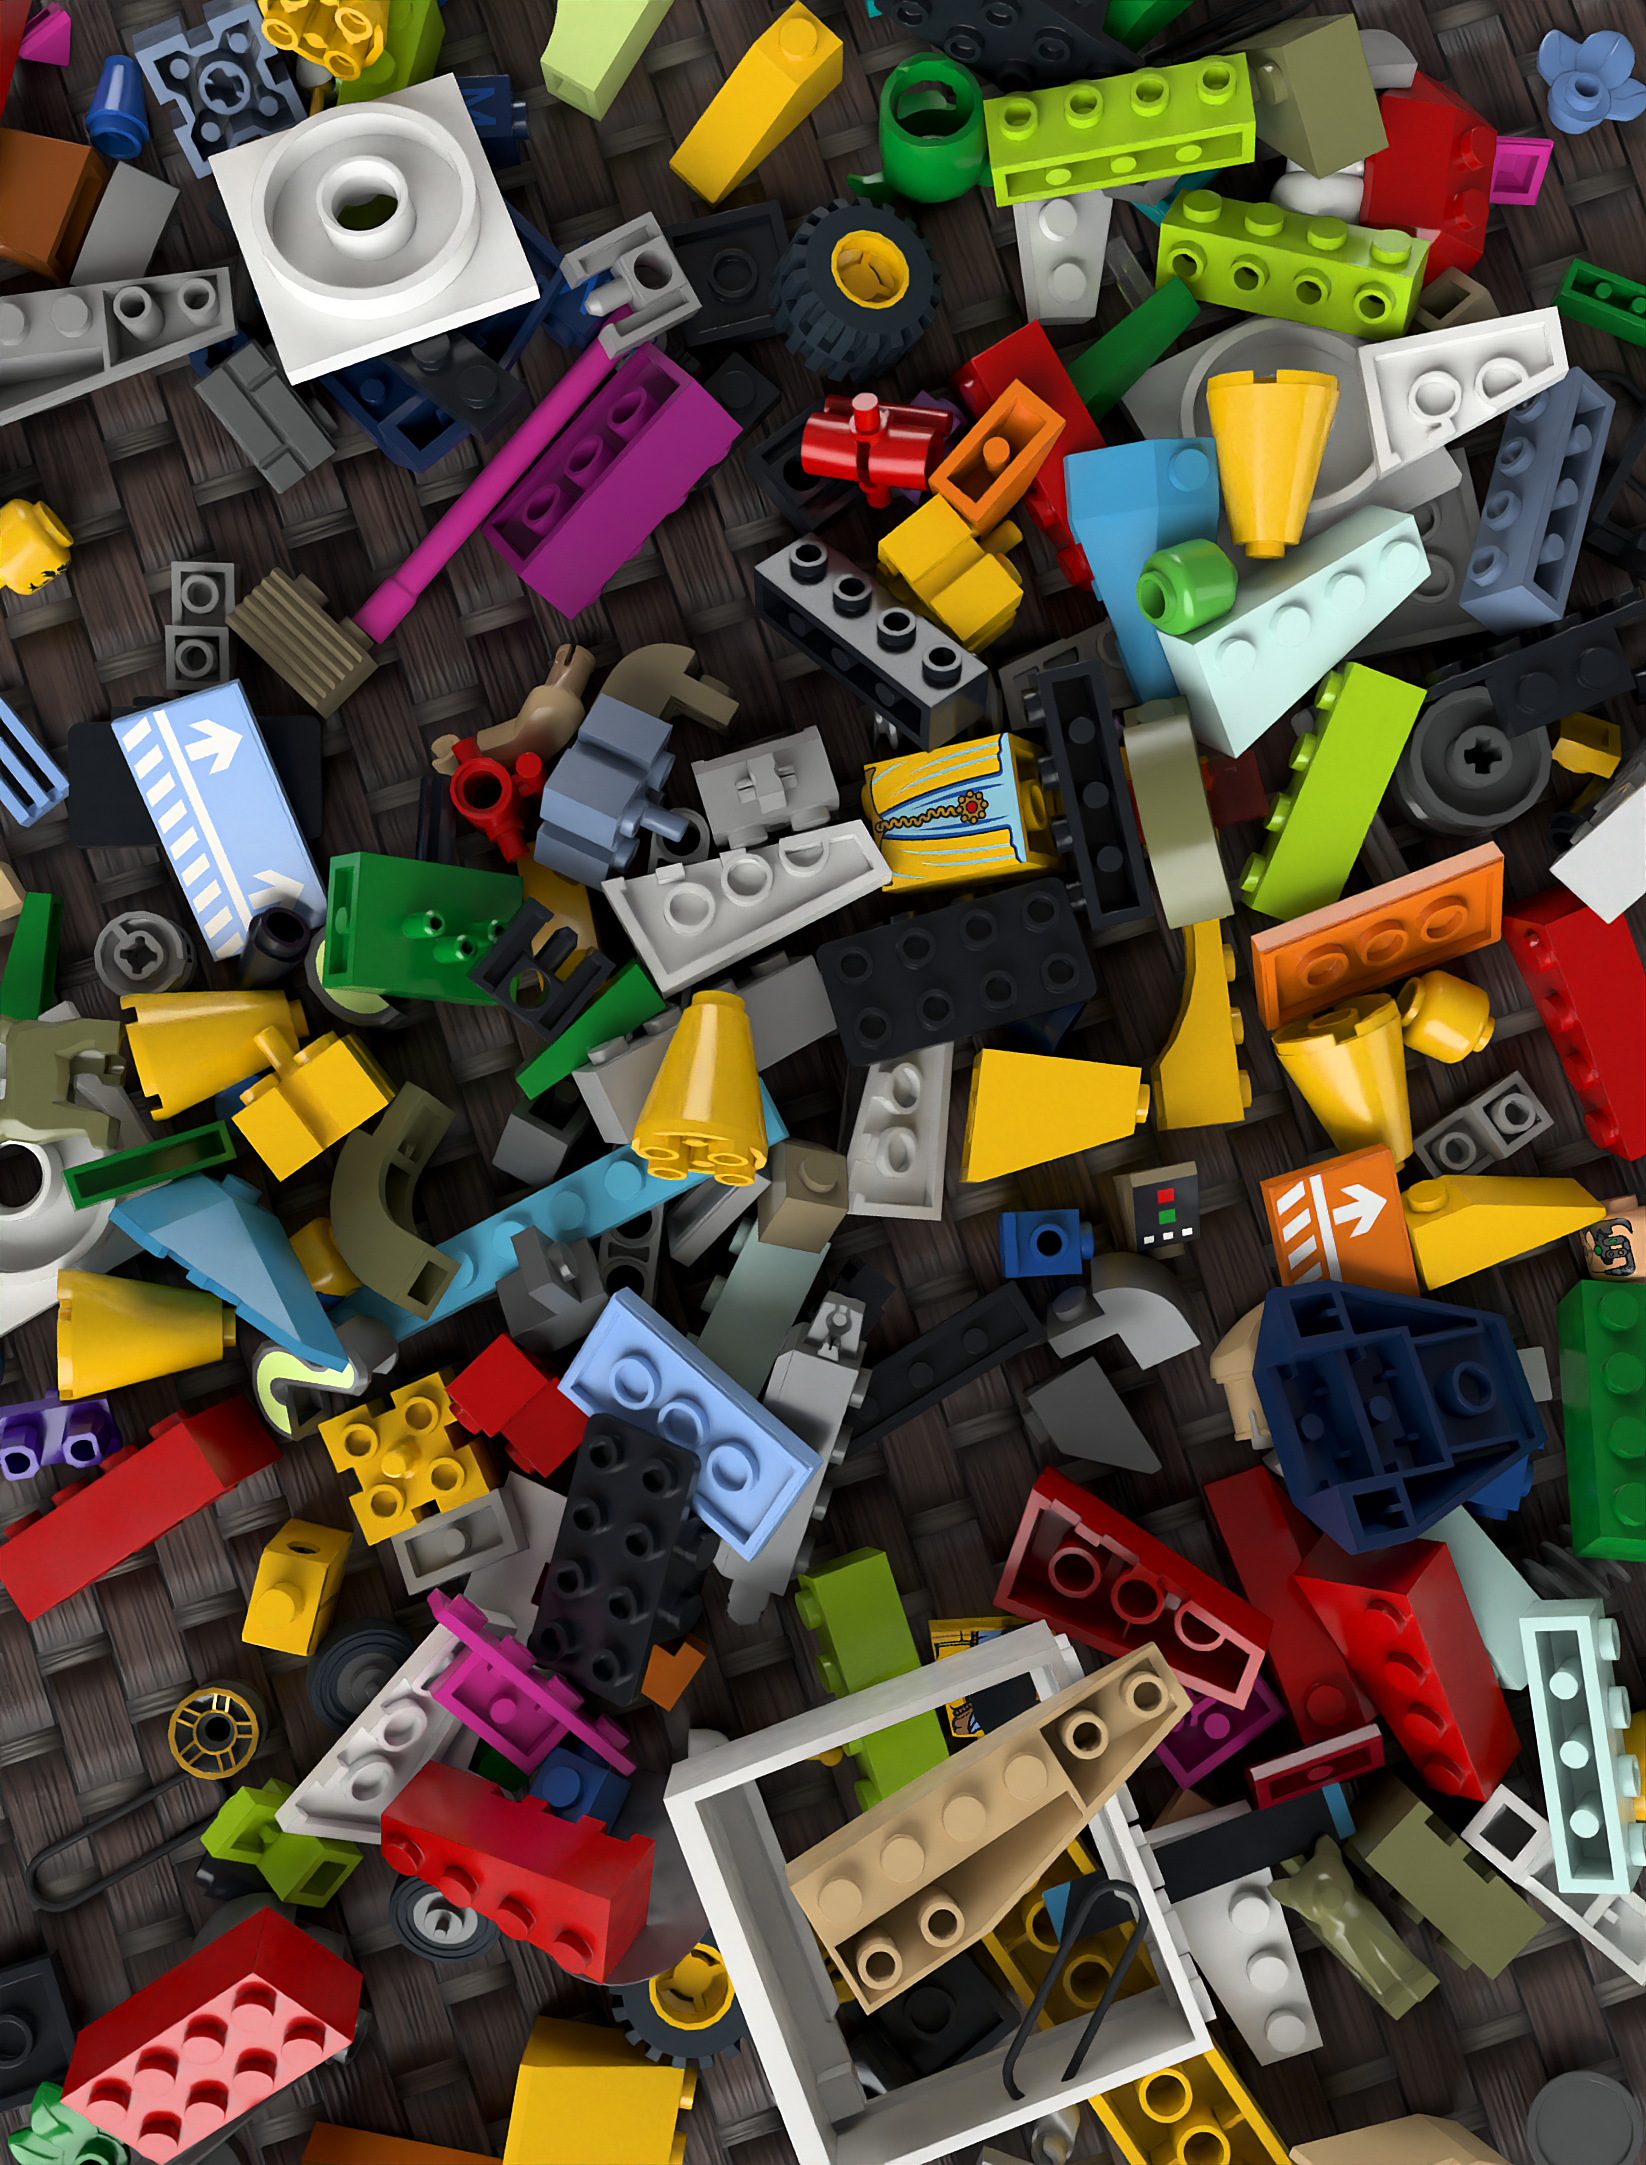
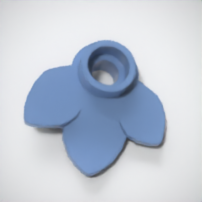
M1556 29L1546 34L1540 44L1536 63L1539 74L1550 86L1547 114L1550 121L1558 129L1570 134H1581L1588 131L1591 127L1600 124L1603 119L1626 122L1638 117L1645 110L1646 86L1635 79L1629 78L1635 63V51L1623 34L1603 30L1590 35L1583 44L1574 41Z

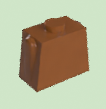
M0 127L1 259L21 265L64 288H68L85 239L111 178V174L92 147L36 135L19 129Z

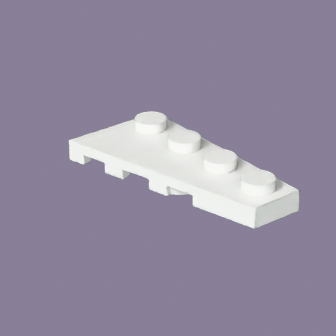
M859 819L780 838L778 844L749 851H746L745 847L722 852L720 853V858L683 866L681 862L656 868V873L624 881V877L603 881L601 886L664 1000L891 882L892 871L862 820Z
M954 1041L870 1066L846 1159L849 1210L846 1214L941 1221Z
M479 1608L489 1620L483 1627L500 1641L507 1634L514 1637L518 1628L507 1614ZM441 1623L434 1628L274 1814L283 1832L381 1845V1813L429 1759L441 1762L463 1724L462 1721L432 1698L428 1688L464 1649L466 1644Z
M1245 1799L1143 1832L1153 1850L1252 1812ZM1269 1867L1171 1904L1187 1938L1191 1955L1261 2066L1323 2046L1281 1904L1272 1897L1267 1889V1885L1273 1881Z

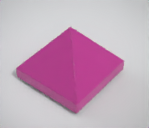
M57 2L49 4L26 23L18 52L22 59L69 67L71 18Z
M1497 136L1489 203L1536 205L1554 142L1551 139Z

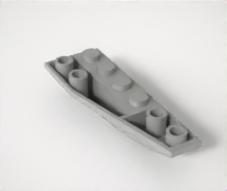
M229 267L1 296L0 426L238 335L232 271Z

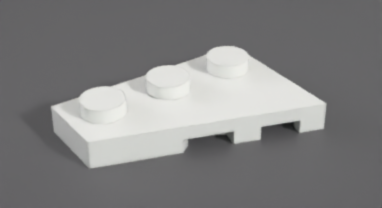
M1101 189L1013 205L1028 323L1037 319L1040 325L1084 324L1095 317L1113 198L1104 196Z
M1557 306L1358 347L1355 358L1378 481L1563 380L1569 371Z

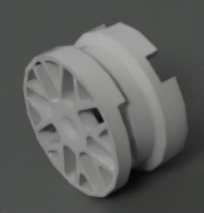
M146 911L126 912L111 920L99 934L94 950L95 968L102 982L119 996L135 993L184 992L193 981L198 965L196 947L188 932L174 921ZM187 944L190 946L191 955L187 954Z

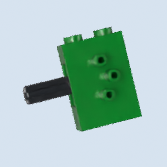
M442 773L424 774L420 780L415 860L368 852H355L330 858L322 988L476 1006L500 1005L465 977V974L524 903L522 896L524 877L454 866L457 807L453 803L450 793L451 775ZM522 971L513 978L510 984V995L515 1003L516 991L522 979Z

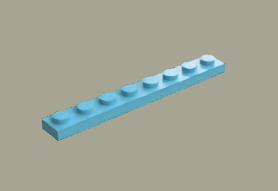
M759 1077L768 1146L770 1147L790 1135L762 1078ZM626 1144L434 1247L462 1266L428 1321L393 1303L366 1285H363L332 1310L325 1313L338 1326L357 1314L373 1317L389 1328L397 1343L497 1291L496 1281L520 1270L511 1236L534 1225L555 1242L561 1240L566 1245H569L585 1236L589 1241H592L713 1177L714 1174L688 1171L687 1178L682 1180H668L652 1176L647 1172L649 1160L640 1157L631 1148L632 1144Z

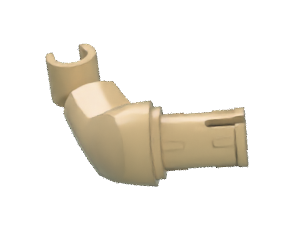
M571 644L561 645L556 652V658L546 683L533 688L518 716L499 725L478 731L477 744L484 757H491L494 761L500 763L510 774L517 772L516 761L523 753H534L545 764L569 741L584 720L585 710L580 699L590 674L596 666L594 656L587 649L577 645L573 658L569 662L568 658L572 651ZM448 734L442 736L432 744L431 749L439 758L434 760L432 765L438 773L453 776L459 767L451 749L454 744L460 741L455 735Z
M1265 1301L1246 1313L1230 1329L1210 1357L1211 1379H1216V1384L1223 1383L1235 1429L1234 1436L1236 1441L1255 1438L1248 1413L1249 1410L1253 1411L1258 1435L1265 1436L1270 1434L1252 1377Z

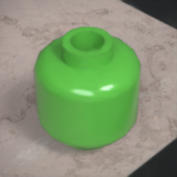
M1204 538L1189 540L1156 551L1144 562L1137 581L1136 599L1138 607L1148 622L1170 635L1186 634L1195 631L1231 612L1236 598L1237 570L1232 560L1217 544Z

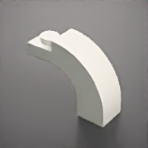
M1500 1784L1460 1836L1515 1883L1524 1887L1563 1918L1640 1985L1645 1986L1646 1902L1633 1891L1631 1894L1559 1893L1549 1821L1507 1787Z

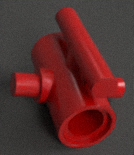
M861 393L855 397L830 394L825 401L824 413L814 412L807 420L801 448L804 472L809 475L857 481L860 489L866 492L868 504L874 508H883L891 503L892 487L931 492L928 479L942 464L943 437H949L951 434L953 412L878 401L877 396L872 393Z
M474 737L465 738L451 747L459 764L451 778L450 793L453 803L475 829L488 838L490 843H498L507 863H513L530 854V850L521 834L529 817V806L526 797L533 794L536 799L542 801L544 786L551 775L538 755L526 752L520 755L516 761L518 773L510 776L500 763L494 761L491 757L483 756ZM501 792V796L496 804L492 807L481 809V804L488 795Z

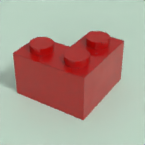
M510 1331L502 1333L444 1389L454 1400L449 1405L451 1413L467 1430L475 1435L483 1430L490 1438L501 1432L509 1440L504 1446L509 1457L526 1473L531 1475L537 1470L544 1478L554 1471L582 1443L589 1419L580 1408L557 1388L565 1372L549 1355L540 1358L512 1339Z

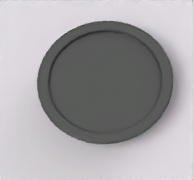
M1579 2070L1568 2072L1552 2079L1538 2092L1528 2112L1526 2137L1530 2153L1537 2165H1634L1642 2146L1643 2122L1637 2103L1622 2084L1612 2077L1599 2072Z

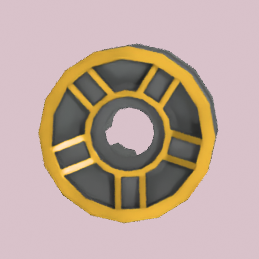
M226 1676L209 1680L183 1699L172 1714L168 1730L171 1753L183 1769L196 1777L216 1780L234 1775L259 1754L260 1749L269 1738L272 1718L267 1700L257 1687L244 1679ZM215 1717H223L228 1721L231 1728L229 1737L227 1734H222L219 1731L214 1733L210 1731L209 1726L215 1722Z

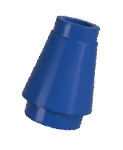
M112 55L105 59L104 69L102 70L84 124L87 132L90 134V143L97 151L116 159H131L141 153L142 146L148 142L149 127L142 78L143 69L136 60L123 55Z

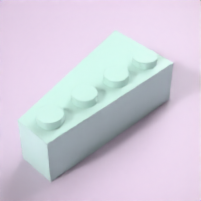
M1369 504L1287 552L1285 558L1275 559L1238 581L1236 598L1231 612L1186 634L1170 635L1159 628L1156 630L1180 695L1186 694L1195 735L1199 742L1236 759L1431 575L1414 515Z

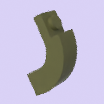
M1186 694L1170 699L1151 700L1139 707L1124 710L1125 728L1123 729L1134 793L1153 873L1169 929L1235 914L1228 875L1207 796L1192 715Z
M406 1081L395 1100L386 1109L384 1117L373 1135L356 1127L348 1136L339 1156L331 1187V1223L338 1249L344 1261L358 1279L373 1291L423 1320L428 1321L462 1265L426 1243L419 1235L412 1215V1198L419 1175L457 1114L425 1090Z

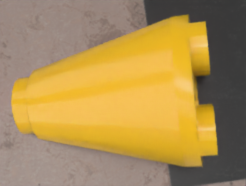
M258 0L259 8L264 16L261 30L271 44L283 50L295 51L310 62L326 67L332 75L346 81L358 79L363 68L371 66L376 62L387 43L391 0Z
M714 990L697 992L692 997L691 1006L683 1012L633 1132L631 1148L640 1157L649 1160L647 1172L652 1176L668 1180H682L687 1178L688 1171L714 1174V1179L724 1184L747 1186L754 1184L756 1170L765 1166L769 1146L751 1020L745 1013L746 1002L735 994Z

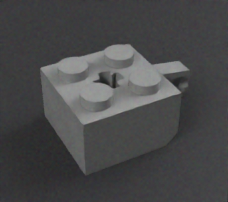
M816 725L804 728L803 732L705 762L700 760L691 763L719 856L722 852L745 847L746 851L769 846V840L789 834L793 836L829 827L828 822L838 820L839 793Z

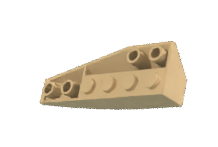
M1151 1641L1086 1676L963 1748L783 1866L790 1890L867 2016L990 1933L1191 1709L1193 1703L1154 1642Z

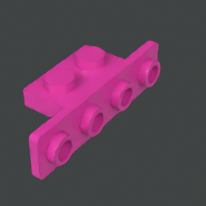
M437 1588L427 1597L436 1620L466 1644L464 1649L428 1687L432 1698L528 1776L569 1730L626 1777H629L637 1768L626 1748L631 1738L623 1728L605 1713H602L595 1720L580 1707L584 1702L583 1697L560 1675L555 1674L548 1681L532 1667L537 1662L534 1655L512 1635L507 1634L500 1641L483 1627L489 1620L472 1601L460 1593L451 1600Z

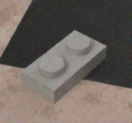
M510 1486L494 1489L486 1495L443 1514L440 1512L425 1518L418 1525L391 1536L409 1595L425 1592L530 1549Z

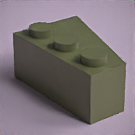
M1354 13L1284 20L1208 55L1227 56L1246 52L1256 119L1255 135L1320 180L1389 147Z
M1385 1767L1348 1806L1356 1833L1346 1837L1348 1841L1341 1850L1370 1879L1376 1872L1384 1877L1394 1887L1388 1896L1417 1925L1426 1917L1438 1928L1442 1934L1435 1941L1463 1970L1466 1971L1475 1963L1490 1979L1494 1980L1547 1923L1388 1767Z

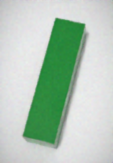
M1574 258L1561 274L1548 308L1557 306L1558 313L1646 348V286Z

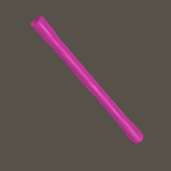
M628 303L617 308L602 325L599 334L607 325L615 324L633 315ZM597 336L400 568L382 582L351 620L381 645L416 604L419 594L618 361L633 349L610 360Z

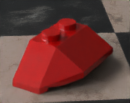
M1416 69L1411 87L1385 88L1376 96L1389 147L1366 158L1363 197L1360 205L1358 225L1381 231L1387 229L1400 230L1407 233L1410 237L1431 241L1421 288L1422 291L1452 265L1468 275L1483 254L1498 131L1455 91Z

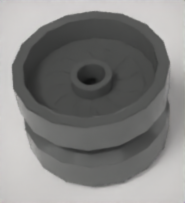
M1474 686L1453 691L1430 706L1415 719L1389 780L1393 802L1411 825L1433 838L1460 842L1485 836L1498 827L1514 820L1532 807L1547 785L1553 754L1546 727L1544 725L1520 736L1507 739L1487 687Z

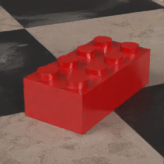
M266 1905L79 2031L60 2102L85 2117L93 2125L101 2127L128 2144L142 2156L153 2160L159 2165H163L353 2043L363 1974Z

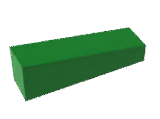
M1177 275L1065 368L1095 425L1102 420L1201 312L1190 290Z
M26 892L0 986V1014L17 1020L38 1021L40 1015L52 1009L64 898L47 893Z
M634 957L586 1002L553 1045L545 1041L514 1071L515 1080L530 1100L589 1061L590 1058L587 1053L591 1049L613 1038L627 1035L667 1007Z
M221 1120L62 1170L61 1175L73 1210L76 1212L178 1180L197 1171L204 1172L230 1164L237 1156L225 1122Z

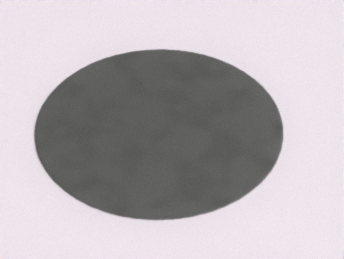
M634 1770L629 1777H626L621 1772L614 1773L631 1782L632 1786L608 1836L628 1842L632 1835L637 1833L656 1841L647 1924L603 1983L606 1986L640 1983L667 1971L690 1953L710 1926L663 1801L669 1776L649 1770ZM545 1952L555 1964L572 1976L589 1983L602 1985L583 1973L575 1974L567 1971L556 1962L552 1955Z

